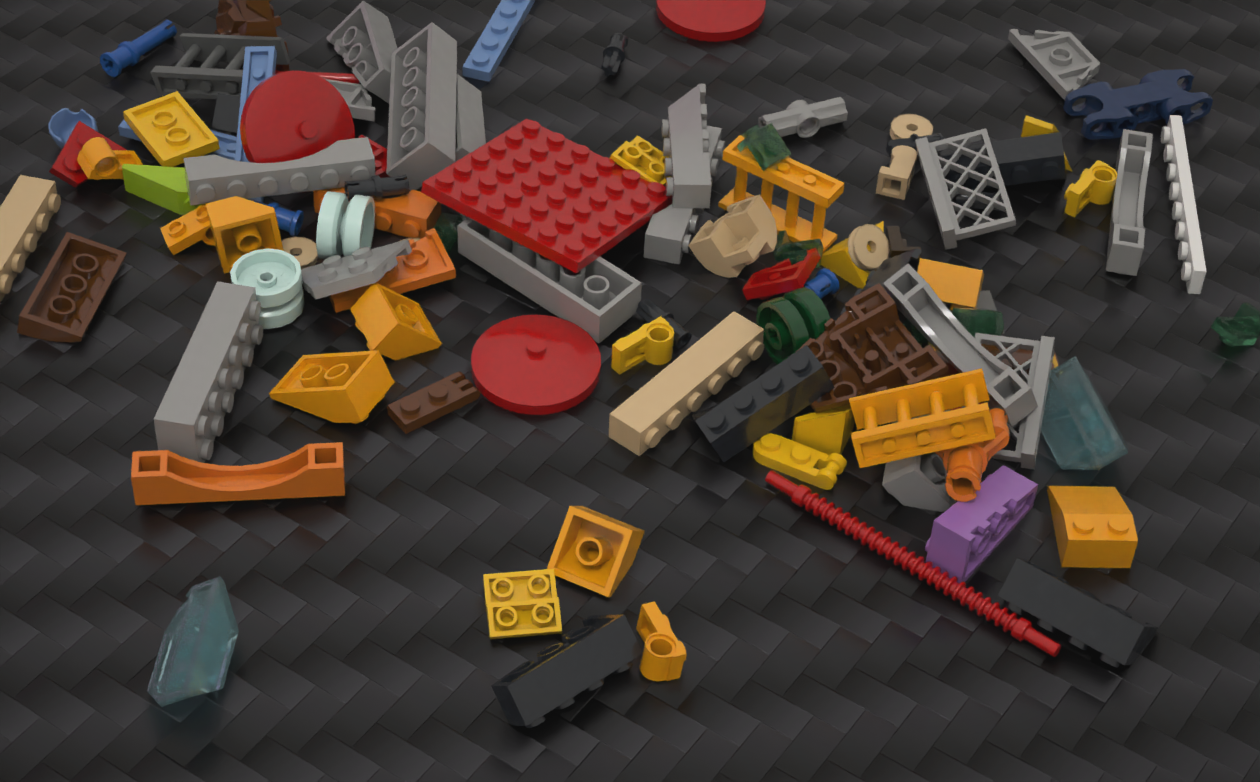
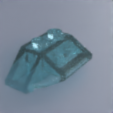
M1076 356L1052 369L1041 431L1060 468L1099 470L1127 454V443L1103 399Z
M220 576L191 586L186 595L188 600L177 610L164 632L147 692L162 707L215 692L224 687L239 629L225 582Z

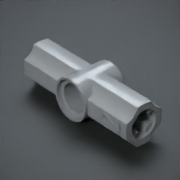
M842 97L809 105L804 100H796L784 111L758 117V127L764 141L796 133L802 138H809L816 134L820 127L847 121L848 112Z

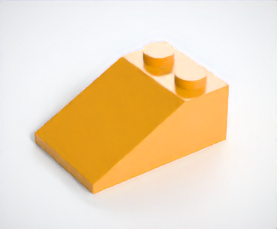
M379 350L302 355L270 391L269 395L273 400L334 423L358 424L368 418L370 411L385 397V393L395 382Z
M1048 486L1047 493L1061 567H1131L1138 538L1133 515L1116 487Z

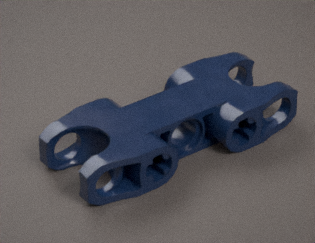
M1186 69L1160 70L1145 75L1138 85L1113 89L1108 82H1098L1073 90L1066 96L1063 109L1071 116H1087L1083 119L1081 130L1085 138L1091 140L1114 139L1122 136L1123 129L1134 131L1139 123L1163 119L1168 124L1170 115L1182 116L1183 125L1207 115L1211 110L1213 99L1206 92H1188L1192 89L1194 75ZM1185 78L1180 85L1177 84L1179 79ZM1086 98L1085 102L1072 106L1077 99ZM1204 102L1200 108L1191 110L1192 106ZM1099 124L1097 129L1090 130L1093 125Z

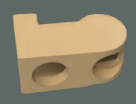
M900 145L892 149L889 167L881 166L876 194L905 200L914 176V167L917 159V152L914 148Z

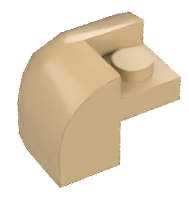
M760 194L727 206V214L720 217L714 223L708 220L689 243V248L707 270L726 278L738 277L745 265L753 263L760 255L774 251L777 243V227L770 209Z

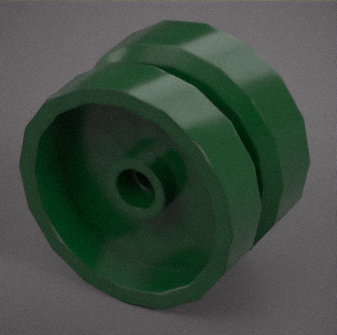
M806 287L795 289L785 293L783 297L773 298L761 303L756 315L757 325L764 329V348L777 365L794 354L810 338L817 339L825 331L824 324L830 319L828 310L822 300L813 290Z

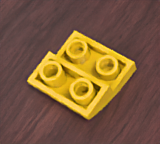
M637 135L630 143L625 141L611 154L610 159L614 160L615 163L624 169L635 170L640 174V178L649 182L661 183L666 187V177L670 176H665L664 162L665 158H669V156H663V152L650 142Z
M554 569L483 574L490 639L562 633Z

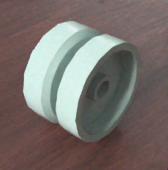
M326 192L318 215L316 248L320 259H327L335 255L341 256L342 254L346 257L363 247H370L371 249L375 227V203L373 197L355 195L349 202L344 193Z
M260 249L242 255L233 264L230 271L231 283L255 287L256 300L261 303V312L258 320L259 325H262L263 329L285 326L301 315L305 305L300 262L293 255L278 249Z

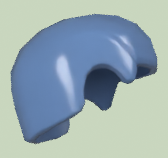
M63 108L51 117L48 123L49 134L62 149L78 121L99 132L95 118L83 109L80 112H72L68 108Z

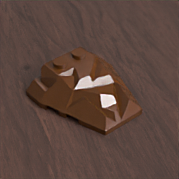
M219 0L218 14L216 16L217 30L214 33L218 35L279 37L275 27L282 25L279 15L274 16L273 6L269 3L272 0ZM284 41L288 53L286 41ZM276 64V70L290 71L289 64Z
M880 283L852 297L845 304L846 311L838 319L830 318L824 324L825 331L817 339L810 338L798 349L800 350L806 345L810 348L824 367L835 387L810 404L816 413L849 405V398L932 380L948 371L947 365L931 345L922 348L899 320L895 301Z

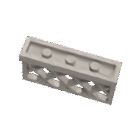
M986 128L928 143L927 137L915 140L918 159L945 250L957 247V240L1016 226L1015 216ZM983 140L984 146L979 152L967 148L970 143ZM950 149L955 151V153L947 160L938 156L937 151ZM962 154L973 159L967 168L956 164V161ZM979 162L991 166L986 175L974 171ZM950 169L962 174L956 183L945 179ZM968 177L980 181L974 191L962 186ZM986 185L999 190L993 199L981 194ZM957 192L969 197L963 206L951 201ZM975 200L988 205L982 214L970 209ZM994 208L1006 212L1007 217L997 220L988 216ZM964 215L977 220L973 226L962 229L959 227V222Z
M975 333V339L980 344L994 345L1001 353L995 357L1000 361L1005 358L1013 366L1014 371L1031 387L1038 405L1036 409L1013 427L1007 423L1010 435L1017 442L1016 450L1001 449L991 458L1021 462V468L1035 469L1054 357L1055 337L1041 336V340L1037 341ZM1019 349L1032 350V358L1022 365H1019L1011 355ZM1030 368V370H1029V375H1028V374L1025 372V370H1027V369ZM988 403L989 409H990V410H991V409H994V408ZM1019 427V433H1017L1014 429Z

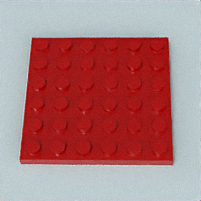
M528 119L523 120L423 181L421 193L575 273H578L650 221L653 214L672 204V196H666V187L663 184L646 181L640 178V174L637 171L626 170L615 163L614 160L603 157L591 151L587 146L577 144L565 138L564 135L553 132L541 126L538 122Z

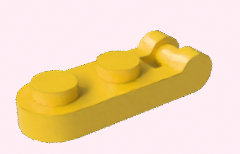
M767 433L753 443L752 454L756 462L825 490L833 488L837 481V475H840L847 465L846 459L838 453L828 455L773 433Z

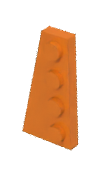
M435 227L426 231L425 237L416 242L410 239L409 243L412 252L409 255L396 257L398 264L386 272L376 283L402 294L456 278L455 267ZM372 284L328 296L335 312L350 309Z

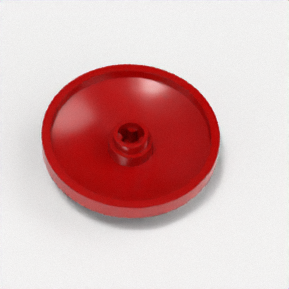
M656 0V12L662 23L677 34L700 41L719 42L743 37L758 28L765 15L766 0Z
M286 71L262 81L247 98L240 121L242 146L248 161L251 163H276L296 160L328 148L338 140L355 139L353 118L343 96L327 80L306 71Z
M522 315L493 325L478 338L471 354V374L481 394L495 405L521 414H553L578 405L594 391L601 373V354L594 339L578 325L565 319L548 315Z

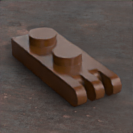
M458 371L387 405L388 415L407 434L477 400L481 392L476 387H473V384L470 380L466 379L462 372Z

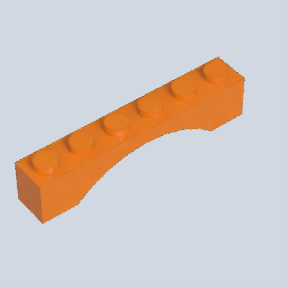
M343 442L307 444L299 450L279 459L243 466L202 463L182 457L169 450L135 451L132 453L131 468L135 505L345 496Z

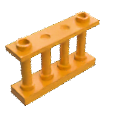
M741 135L723 150L722 160L736 166L735 187L719 201L718 207L727 211V206L754 196L746 192L749 172L762 178L761 197L775 219L777 235L809 250L817 248L819 255H822L837 240L838 234L825 229L824 224L826 208L843 193L844 182ZM774 184L788 190L786 210L772 204ZM800 196L815 203L812 222L798 216Z
M982 368L849 398L857 430L864 428V430L851 433L859 467H869L996 439L988 402L979 404L980 402L990 400ZM965 406L964 408H959V409L950 410V411H946V412H945V410H949V409H953V408H958V407ZM931 411V415L911 419L913 417L929 414V412ZM898 421V422H896V423H892V424L883 425V426H879V427H878V425H881V424H886V423Z

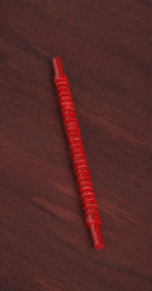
M773 470L767 474L765 481L790 496L791 501L797 506L803 507L805 505L807 512L813 510L814 516L821 515V520H829L830 526L837 524L838 531L845 529L846 536L853 534L855 541L861 539L863 546L869 544V549L871 551L877 549L879 556L886 554V560L894 559V565L902 564L904 571L910 569V574L912 576L918 574L920 581L927 579L928 586L935 584L937 591L943 589V594L945 596L951 594L953 601L960 599L961 606L968 604L969 610L974 611L976 609L979 617L986 615L987 622L994 620L996 627L1002 625L1004 632L1010 630L1011 636L1018 641L1026 640L1052 657H1056L1059 653L1061 645L1032 628V623L1024 617L1017 619V614L1015 612L1009 614L1007 607L1000 609L999 602L992 604L990 597L984 599L982 592L974 593V587L966 588V583L964 581L958 583L956 576L949 578L948 571L941 573V568L939 566L933 568L931 561L924 563L923 556L916 558L914 551L908 553V548L906 546L900 548L898 541L891 543L890 536L883 538L881 531L875 533L873 526L867 528L866 522L859 523L858 517L851 518V513H843L842 507L835 509L834 502L827 504L825 497L819 499V494H812V490L804 484L798 486Z

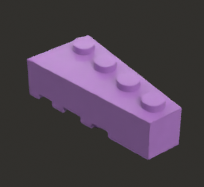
M1004 465L993 474H989L981 482V489L975 492L976 497L966 502H956L934 520L931 537L925 546V551L927 552L926 562L931 561L933 568L939 566L941 573L948 571L949 578L956 576L958 583L965 582L1033 508L1038 484Z

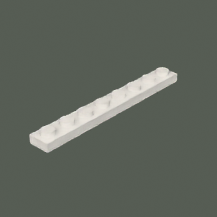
M1170 115L1167 126L1162 127L1161 144H1165L1163 159L1164 162H1168L1166 179L1171 181L1169 199L1174 200L1172 219L1177 220L1175 239L1180 240L1178 259L1183 260L1181 279L1186 281L1189 294H1200L1207 271L1182 116Z

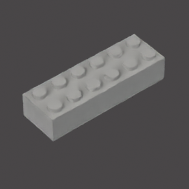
M433 22L392 52L386 174L390 177L406 174L410 191L417 190L422 186L423 181L455 162L457 41Z
M469 217L457 225L458 253L552 314L578 325L597 343L603 341L637 313L636 310L641 301L642 282L602 257H598L578 273H575Z
M217 281L154 417L158 450H169L182 457L202 463L205 460H210L213 453L214 439L216 436H220L223 430L224 416L226 412L230 413L232 410L234 393L236 389L240 390L242 387L244 370L246 366L250 367L252 364L254 347L262 341L263 326L259 325L258 320L261 312V303L256 300L255 287Z

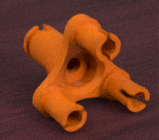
M1000 408L990 410L996 439L935 452L943 460V465L947 471L946 491L954 500L966 502L976 497L975 492L981 489L982 473L986 470L988 461L998 451L1007 446L1010 430L1007 426L1008 415L1004 416V410Z

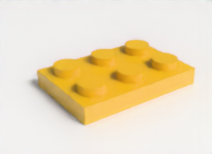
M178 91L123 111L126 123L161 166L176 167L184 163V158L204 156L220 149L219 140Z

